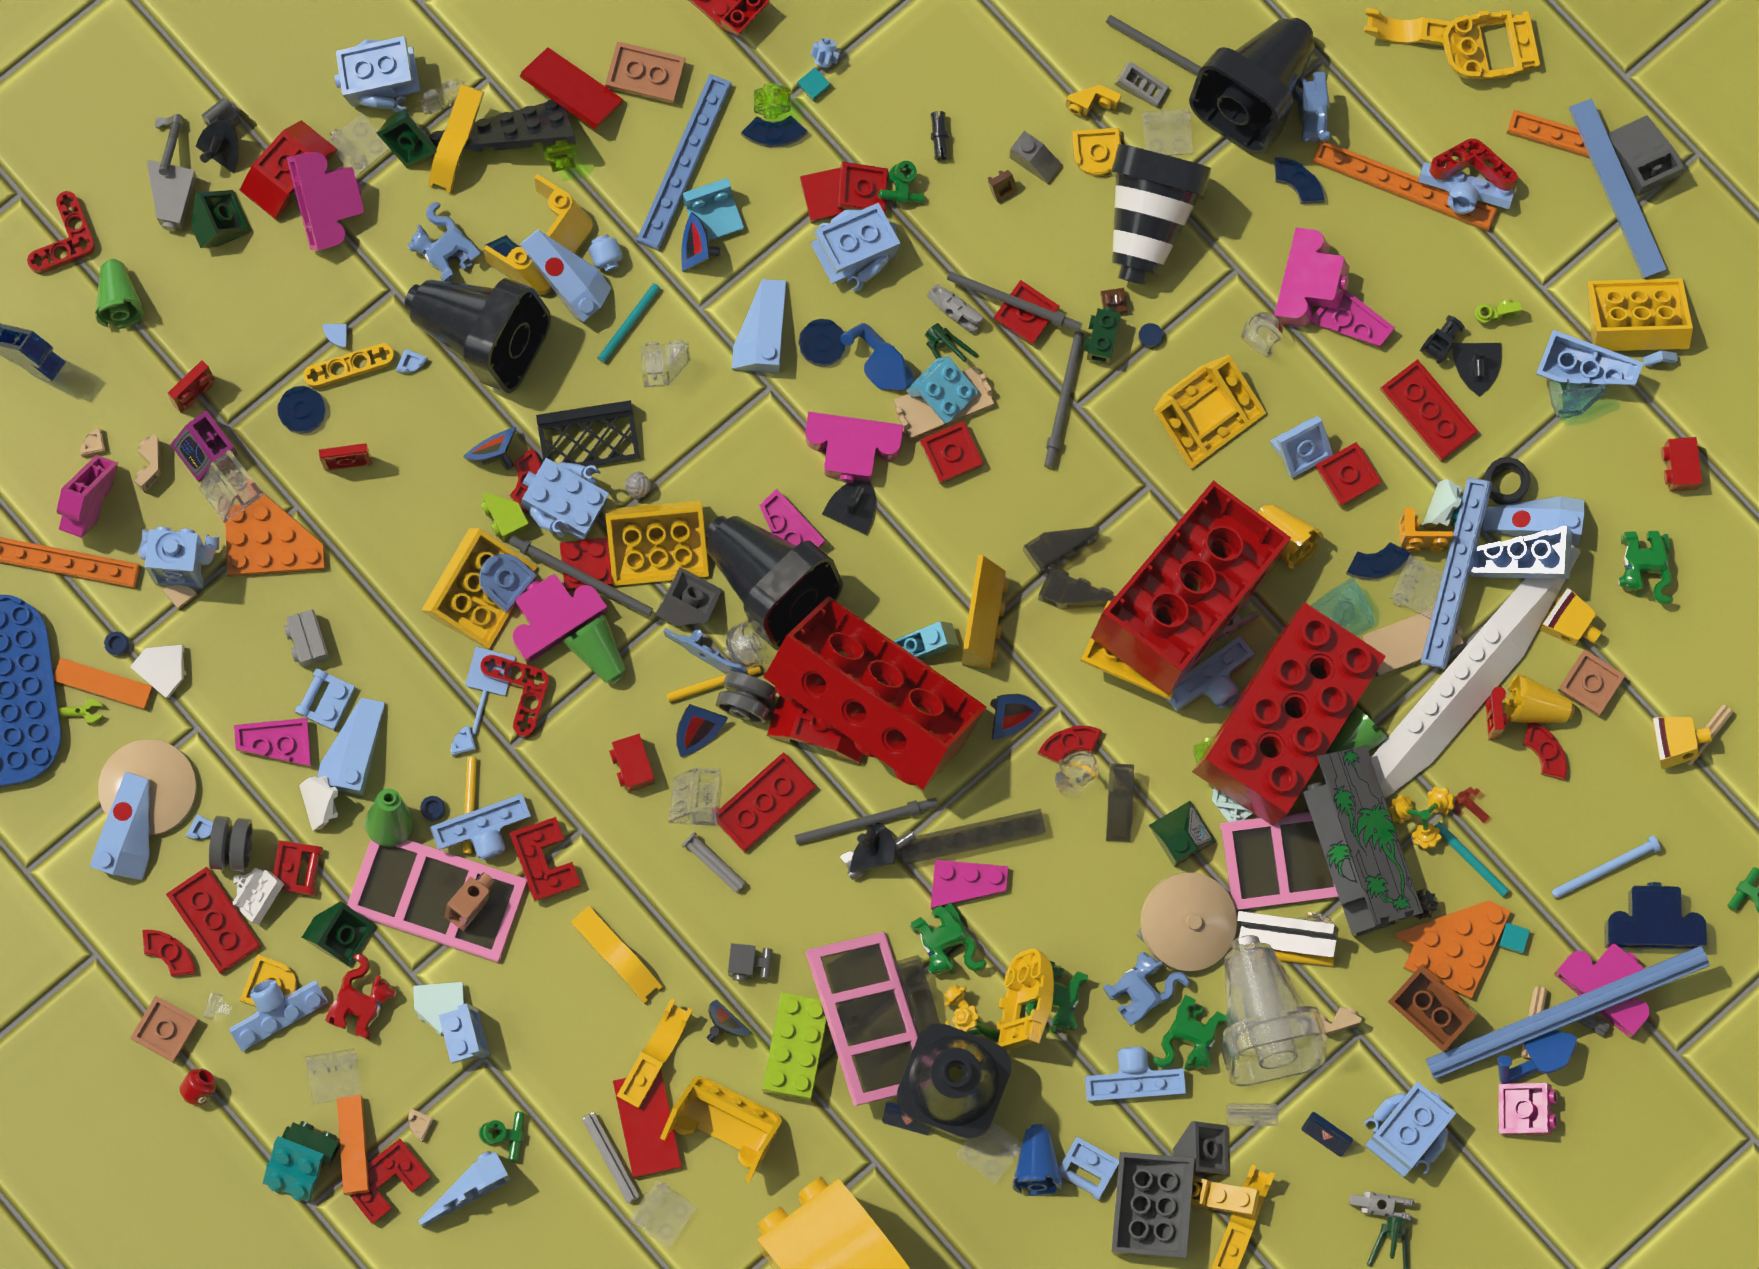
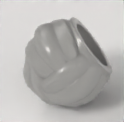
M638 471L627 478L625 489L632 498L639 499L649 493L651 482L644 473Z

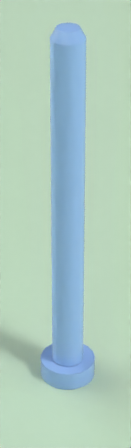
M1652 835L1647 838V843L1553 889V897L1559 898L1651 851L1654 853L1661 851L1657 839Z

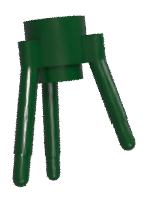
M939 323L934 324L925 333L926 338L929 340L926 345L931 349L935 359L941 358L936 346L942 348L947 345L963 362L967 361V358L949 340H952L972 356H978L974 350L951 334L947 328H943Z
M1387 1217L1386 1224L1381 1225L1380 1234L1367 1262L1368 1266L1372 1265L1384 1236L1387 1234L1386 1238L1392 1240L1390 1249L1391 1259L1395 1257L1397 1241H1401L1402 1238L1403 1269H1409L1407 1238L1409 1229L1406 1228L1407 1221L1405 1219Z

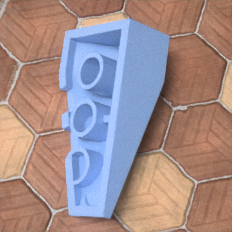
M762 279L733 346L732 370L780 373L786 281Z
M1553 330L1536 375L1558 383L1635 386L1644 362Z
M366 698L359 700L321 761L317 778L326 776L329 787H336L338 792L358 796L364 795L385 702Z
M487 1151L478 1156V1161L473 1163L418 1220L422 1228L510 1182L511 1180L496 1152L491 1154L490 1151Z

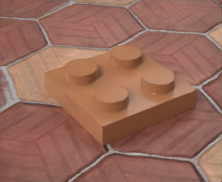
M1584 649L1557 691L1599 717L1625 675Z
M155 995L130 1039L175 1063L199 1020Z

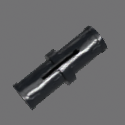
M938 111L930 114L933 131L931 133V140L934 142V160L940 161L942 152V161L949 159L947 143L949 132L946 131V113L940 111L938 116Z

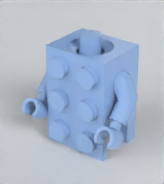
M405 36L387 40L366 39L355 47L336 51L339 74H335L337 88H342V95L352 107L363 105L378 109H393L397 113L402 109H407V107H401L398 104L406 101L404 95L420 92L414 48L408 47Z
M879 203L863 210H844L834 217L830 224L822 223L814 232L817 240L810 243L831 284L848 278L847 283L849 284L857 280V285L851 289L853 291H860L864 285L863 281H869L888 263V260L895 258L900 245L896 236V227L893 222L888 221Z
M545 458L537 474L535 475L529 471L522 483L529 488L522 498L521 507L530 511V515L540 528L556 532L559 537H564L565 535L560 531L562 529L580 540H585L605 506L609 493L594 485L596 480L591 476L594 473H601L595 466L590 465L586 467L564 462L557 464Z
M156 527V530L149 529V532L143 529L138 555L142 560H145V569L155 585H185L190 588L203 589L204 578L201 575L202 565L210 564L215 551L219 549V535L209 537V534H206L204 546L198 533H195L192 529H181L180 532L171 531L167 527Z
M1417 1081L1407 1094L1398 1093L1385 1099L1374 1112V1116L1366 1119L1364 1126H1366L1368 1121H1374L1376 1128L1372 1132L1376 1131V1133L1367 1142L1365 1147L1403 1178L1414 1165L1416 1168L1421 1162L1427 1165V1169L1423 1172V1174H1426L1431 1167L1430 1162H1434L1445 1149L1448 1137L1446 1125L1456 1112L1443 1103V1099L1439 1094L1433 1091L1430 1092Z

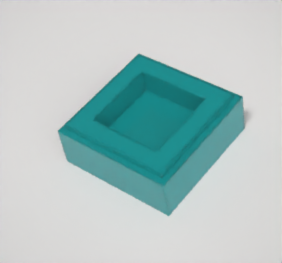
M815 67L797 82V85L812 101L830 87V83Z
M1506 922L1499 947L1523 954L1530 930Z

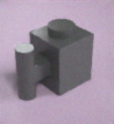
M222 98L201 115L206 126L223 119H231L234 128L241 123L238 115L240 110L227 98Z
M731 943L728 976L733 977L732 980L747 982V978L753 979L754 968L761 969L760 978L770 979L773 949L763 948L762 957H755L756 946Z

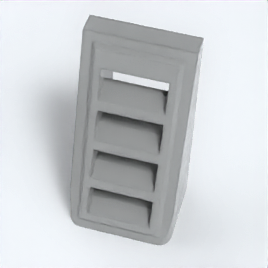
M1131 61L1125 65L1114 83L1121 89L1155 107L1159 105L1169 88ZM1129 74H1132L1133 77L1131 78L1130 81H1128V80H1127L1128 75H1129ZM1139 78V79H1141V82H1140V84H1139L1138 87H1137V86L1134 85V84H1135V82L1137 81V79ZM1146 83H1149L1150 86L1148 87L1147 91H1143V88L1146 85ZM1155 87L1158 88L1159 90L1157 91L1156 95L1152 97V91Z

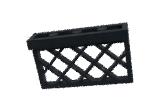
M631 400L536 415L543 462L553 450L565 457L562 462L565 463L568 459L574 464L586 467L640 458ZM629 417L630 427L625 434L613 426L618 418ZM614 419L611 424L608 423L607 421H605V420ZM597 421H602L608 426L601 438L589 430ZM590 423L587 428L582 424ZM572 425H578L585 430L577 441L566 434ZM567 426L564 431L559 429V427ZM554 428L561 435L552 445L545 440L543 430ZM610 429H613L622 436L615 447L603 440ZM630 431L632 434V439H630L627 436ZM587 432L598 439V442L591 451L579 444ZM563 436L574 443V446L567 455L556 448ZM626 439L633 444L635 454L624 455L617 448ZM601 442L612 450L608 457L603 459L593 454ZM546 444L551 447L548 453L546 450ZM577 446L588 453L583 462L577 463L570 458V455ZM615 452H616L618 455H620V456L612 457V455H613ZM591 456L596 459V460L588 461V459H589Z

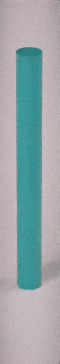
M653 283L597 357L600 362L605 364L661 288Z
M1440 821L1434 826L1440 829L1439 834L1502 897L1509 891Z

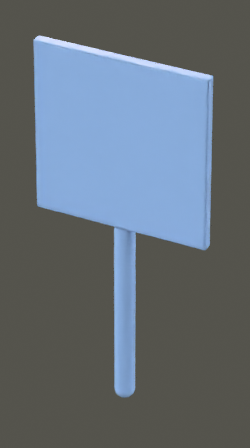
M475 647L465 684L467 687L483 690L472 729L473 735L477 733L487 692L505 696L508 688L507 683L487 678L482 674L480 669L482 659L487 655H496L515 661V656ZM491 661L490 664H485L484 666L488 667V672H492L493 669L500 670L499 676L503 677L504 668L507 664L503 663L502 668L495 666V661ZM513 667L508 670L507 674L509 678L511 676Z

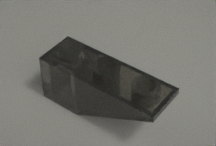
M1099 527L1044 532L1024 545L1023 552L1039 575L1044 571L1050 573L1058 567L1059 561L1064 558L1069 560L1078 553L1077 550L1082 546L1089 547L1098 540L1097 536H1099L1100 529Z
M1050 568L1040 590L1038 600L1058 609L1106 606L1108 600L1112 601L1116 596L1113 595V591L1101 587L1098 589L1091 586L1092 583L1086 579L1078 578L1077 580L1070 577L1069 573L1062 569L1056 568V570Z

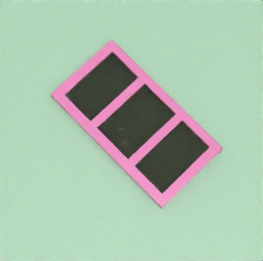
M1310 811L1287 814L1274 826L1262 818L1221 823L1220 830L1222 831L1230 896L1235 910L1338 897Z
M371 840L347 905L368 920L498 963L501 960V955L527 882L525 878L440 850L438 851L410 840H406L403 843L400 842L392 847L380 846ZM485 872L494 880L488 889L490 891L488 901L463 932L444 917L446 905L469 877L477 880Z
M885 932L808 949L806 951L807 959L854 1107L897 1096L900 1081L918 1034Z

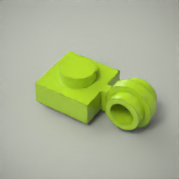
M1505 300L1500 302L1495 309L1488 304H1481L1476 308L1474 315L1480 323H1488L1493 319L1501 321L1519 317L1522 307L1520 301ZM1485 311L1488 316H1483L1480 312Z

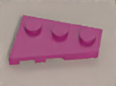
M778 489L773 491L759 505L771 532L796 546L804 541H812L820 548L826 543Z
M307 718L234 725L235 748L237 751L312 767Z
M935 860L931 909L937 908L940 905H947L950 902L956 904L961 901L1006 892L1008 866Z

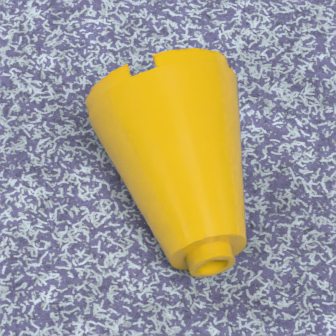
M1266 504L1258 511L1261 516L1291 537L1281 557L1289 568H1295L1293 566L1295 563L1303 564L1319 547L1316 542L1318 538L1323 539V533L1316 527L1274 504L1269 506Z
M1517 674L1512 679L1508 690L1512 691L1510 699L1505 698L1504 712L1507 713L1508 721L1522 723H1566L1568 719H1572L1575 707L1570 699L1524 675Z

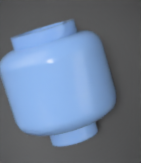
M607 234L591 241L592 245L588 251L597 269L604 268L608 272L619 267L618 262L622 260L623 254L616 238L609 237Z

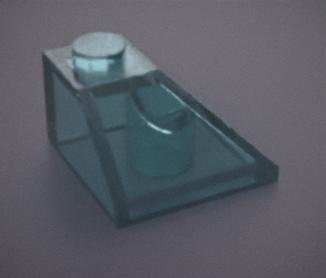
M1547 379L1551 405L1558 418L1582 415L1606 393L1604 384L1558 383Z
M1354 577L1333 588L1311 605L1355 636L1376 625L1366 596Z

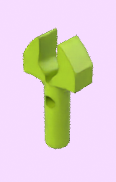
M87 698L86 704L82 707H58V713L60 717L83 716L87 724H96L104 716L102 714L91 715L88 711H91L92 708L104 707L96 699Z

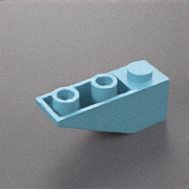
M942 621L894 640L895 643L920 660L939 655L960 646L953 623Z

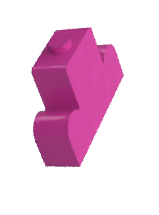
M305 152L287 157L310 250L319 251L340 244L344 240L345 230L337 221L364 212L360 196L362 195L360 183L356 181L354 169L352 167H340L326 171L327 160L323 154L318 152Z
M1295 228L1274 314L1281 324L1299 327L1308 325L1313 318L1312 305L1337 309L1341 305L1344 290L1348 288V272L1350 268L1343 256L1328 254L1329 244L1318 230Z
M808 411L805 430L806 443L813 450H822L827 447L824 464L825 476L840 478V481L845 483H854V480L871 482L876 454L886 461L896 459L899 455L903 425Z
M95 455L61 488L56 510L57 514L62 515L59 530L82 538L98 522L103 498L109 494L113 486L118 462Z
M553 574L541 582H533L527 587L526 592L516 598L517 607L529 625L522 624L514 629L513 642L517 651L528 665L592 621L608 613L607 606L597 591L589 585L578 587L575 590L574 597H571L557 575Z
M1612 944L1594 965H1592L1591 957L1586 952H1573L1554 975L1580 996L1645 968L1639 964V959L1631 952L1626 953L1616 944ZM1631 998L1599 1013L1627 1037L1631 1038L1648 1018L1649 1007L1645 1001Z

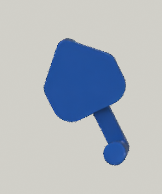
M861 323L841 335L840 339L844 345H852L854 339L860 336L874 350L864 365V372L868 379L879 389L903 390L914 382V374L910 366L904 361L902 354L893 345L886 343L868 324Z
M1554 1030L1524 1042V1047L1531 1060L1509 1069L1512 1065L1511 1058L1506 1055L1499 1056L1497 1062L1501 1084L1514 1083L1539 1071L1548 1074L1566 1067L1571 1056L1577 1050L1576 1036Z

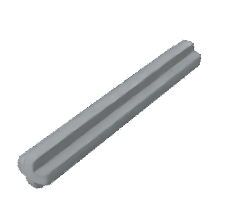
M594 1112L587 1114L582 1118V1121L626 1202H634L640 1197L636 1187Z

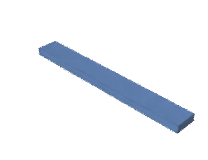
M709 74L638 235L637 243L659 251L683 197V193L688 186L732 86V82Z
M1592 98L1570 106L1571 116L1642 278L1646 279L1665 272V264Z
M1467 478L1454 529V537L1448 552L1421 659V664L1446 669L1493 484L1490 481Z

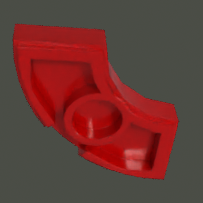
M533 448L513 462L518 472V482L516 488L509 496L514 502H518L524 515L529 511L521 507V502L529 487L522 483L529 471L536 475L541 467L539 458Z
M1528 723L1523 746L1531 749L1538 756L1541 764V775L1565 780L1567 774L1566 757L1555 736L1537 723Z
M1072 726L1050 736L1040 747L1037 754L1060 764L1066 756L1073 752L1084 751L1092 753L1102 730L1091 726Z
M142 930L144 954L163 960L169 968L171 977L196 974V968L190 953L177 939L161 931Z

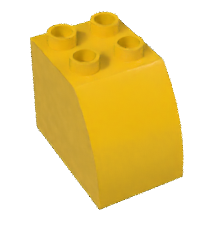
M822 1176L817 1178L798 1193L800 1197L798 1201L802 1205L800 1208L788 1216L784 1209L779 1207L757 1224L759 1227L758 1231L762 1235L757 1239L758 1249L772 1269H910L873 1219L839 1179L828 1185Z

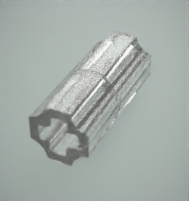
M1227 1103V1125L1277 1126V1104Z

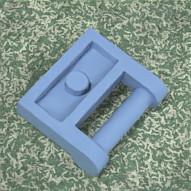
M316 668L313 673L314 679L301 705H297L294 712L335 731L356 688L354 685ZM324 681L329 685L314 713L309 708Z
M1076 1137L1059 1167L1061 1179L1068 1180L1093 1194L1092 1197L1099 1200L1116 1170L1119 1160ZM1070 1163L1101 1179L1099 1185L1097 1186L1068 1170Z

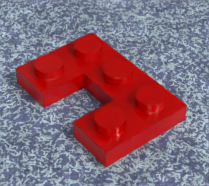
M556 817L510 832V838L534 902L580 887L581 884L573 862L549 870L542 849L564 841Z
M400 1138L368 1163L370 1192L349 1195L372 1225L392 1210L377 1191L397 1174L411 1193L431 1178Z

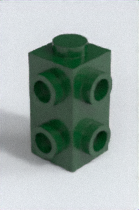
M1103 307V309H1097L1096 316L1091 315L1088 329L1093 330L1091 338L1086 337L1083 350L1088 352L1087 360L1110 365L1121 313H1118L1117 310Z
M301 1121L300 1124L293 1122L291 1127H286L282 1138L323 1153L321 1168L323 1169L324 1165L331 1167L340 1148V1143L336 1141V1135L327 1131H323L322 1134L313 1131L314 1126L304 1121Z

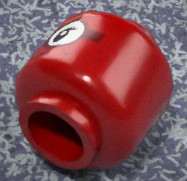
M193 1069L179 1086L180 1094L189 1104L203 1105L215 1092L216 1081L213 1074L208 1070Z

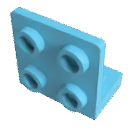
M728 178L683 193L688 215L690 216V213L693 212L700 218L707 229L708 242L744 229L731 193V185Z
M949 356L937 358L906 389L911 397L921 396L943 423H949L978 394V390Z

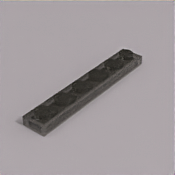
M1041 809L918 835L915 840L899 849L902 864L906 865L1046 834Z

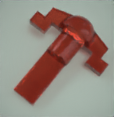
M1469 787L1457 794L1454 802L1455 811L1453 812L1455 815L1458 816L1462 811L1459 806L1463 804L1483 823L1490 817L1469 798L1471 793L1476 796L1480 792L1478 788L1473 790Z

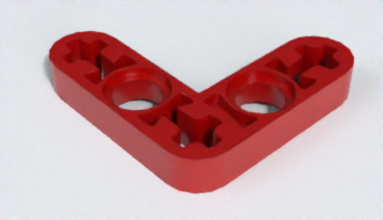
M1473 138L1467 139L1434 157L1429 168V173L1434 178L1446 179L1473 165L1496 187L1504 191L1512 190L1518 179L1517 173L1483 142ZM1452 157H1459L1462 161H1456ZM1485 162L1492 163L1495 167L1487 166Z
M70 191L60 193L56 199V205L69 238L32 251L28 255L27 263L34 273L48 272L88 257L94 252L95 243L76 195ZM66 198L72 201L70 205L73 212L70 214L67 207L63 205ZM72 219H80L82 221L80 228L74 230L69 227ZM82 240L88 243L85 250L79 247ZM70 244L75 248L76 254H72V250L69 247ZM59 248H65L68 251L67 256L63 259L55 257V251ZM50 252V256L54 262L50 263L49 259H47L48 256L46 253ZM40 257L43 260L42 266L38 267L37 264H34L36 262L35 258Z
M496 655L485 656L480 665L481 672L485 677L523 688L513 721V731L521 738L529 737L535 729L549 682L548 674L540 668ZM495 661V666L502 668L503 663L507 664L504 668L503 677L499 676L500 670L493 669L492 672H488V667L484 665ZM512 667H517L521 670L522 675L519 679L512 680L507 674L508 670ZM526 670L530 671L529 677L536 678L537 675H541L542 680L545 681L540 683L539 686H535L534 681L531 679H527V684L522 683L525 679ZM528 697H534L538 705L535 709H527L524 706V700ZM521 711L527 715H535L534 718L529 716L527 725L530 726V729H525L524 732H521L520 727L517 725L522 723L524 719V714H520Z

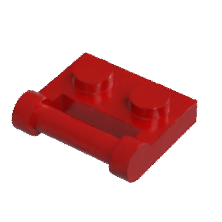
M1499 686L1492 690L1491 696L1485 702L1488 740H1498L1505 727L1508 726L1507 713L1503 712L1502 707L1506 691Z
M279 840L273 874L284 883L280 891L315 896L316 888H314L319 856H322L323 853L322 847ZM303 853H307L310 856L304 886L297 885Z

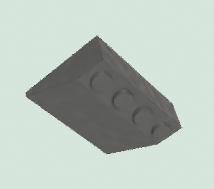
M1120 1152L1112 1240L1113 1255L1187 1258L1195 1158Z

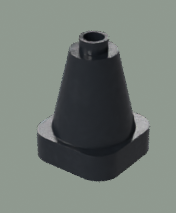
M1292 18L1291 20L1280 19L1236 50L1226 47L1218 48L1198 72L1189 98V104L1194 114L1205 124L1244 150L1253 154L1265 153L1283 131L1293 105L1292 96L1314 50L1311 27L1299 18Z
M509 278L500 280L494 288L430 279L421 285H413L409 289L404 303L406 311L410 312V319L413 324L463 359L481 383L508 394L514 392L523 381L548 334L551 323V313L535 289Z
M719 516L706 529L705 538L708 540V554L744 604V611L754 632L776 651L779 650L787 634L825 598L829 596L836 601L841 594L843 582L833 559L812 541H804L796 546L739 516H732L728 519L725 516Z
M947 1024L930 1025L919 1034L897 1090L899 1109L908 1119L958 1139H978L989 1130L1011 1074L1012 1065L1010 1057L1006 1050L996 1043ZM953 1066H958L957 1069L960 1070L962 1068L964 1072L963 1077L958 1081H954L949 1077V1070Z

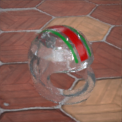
M1258 312L1252 315L1245 323L1241 338L1260 354L1270 357L1274 354L1272 350L1273 345L1282 339L1283 327L1275 315L1269 312Z

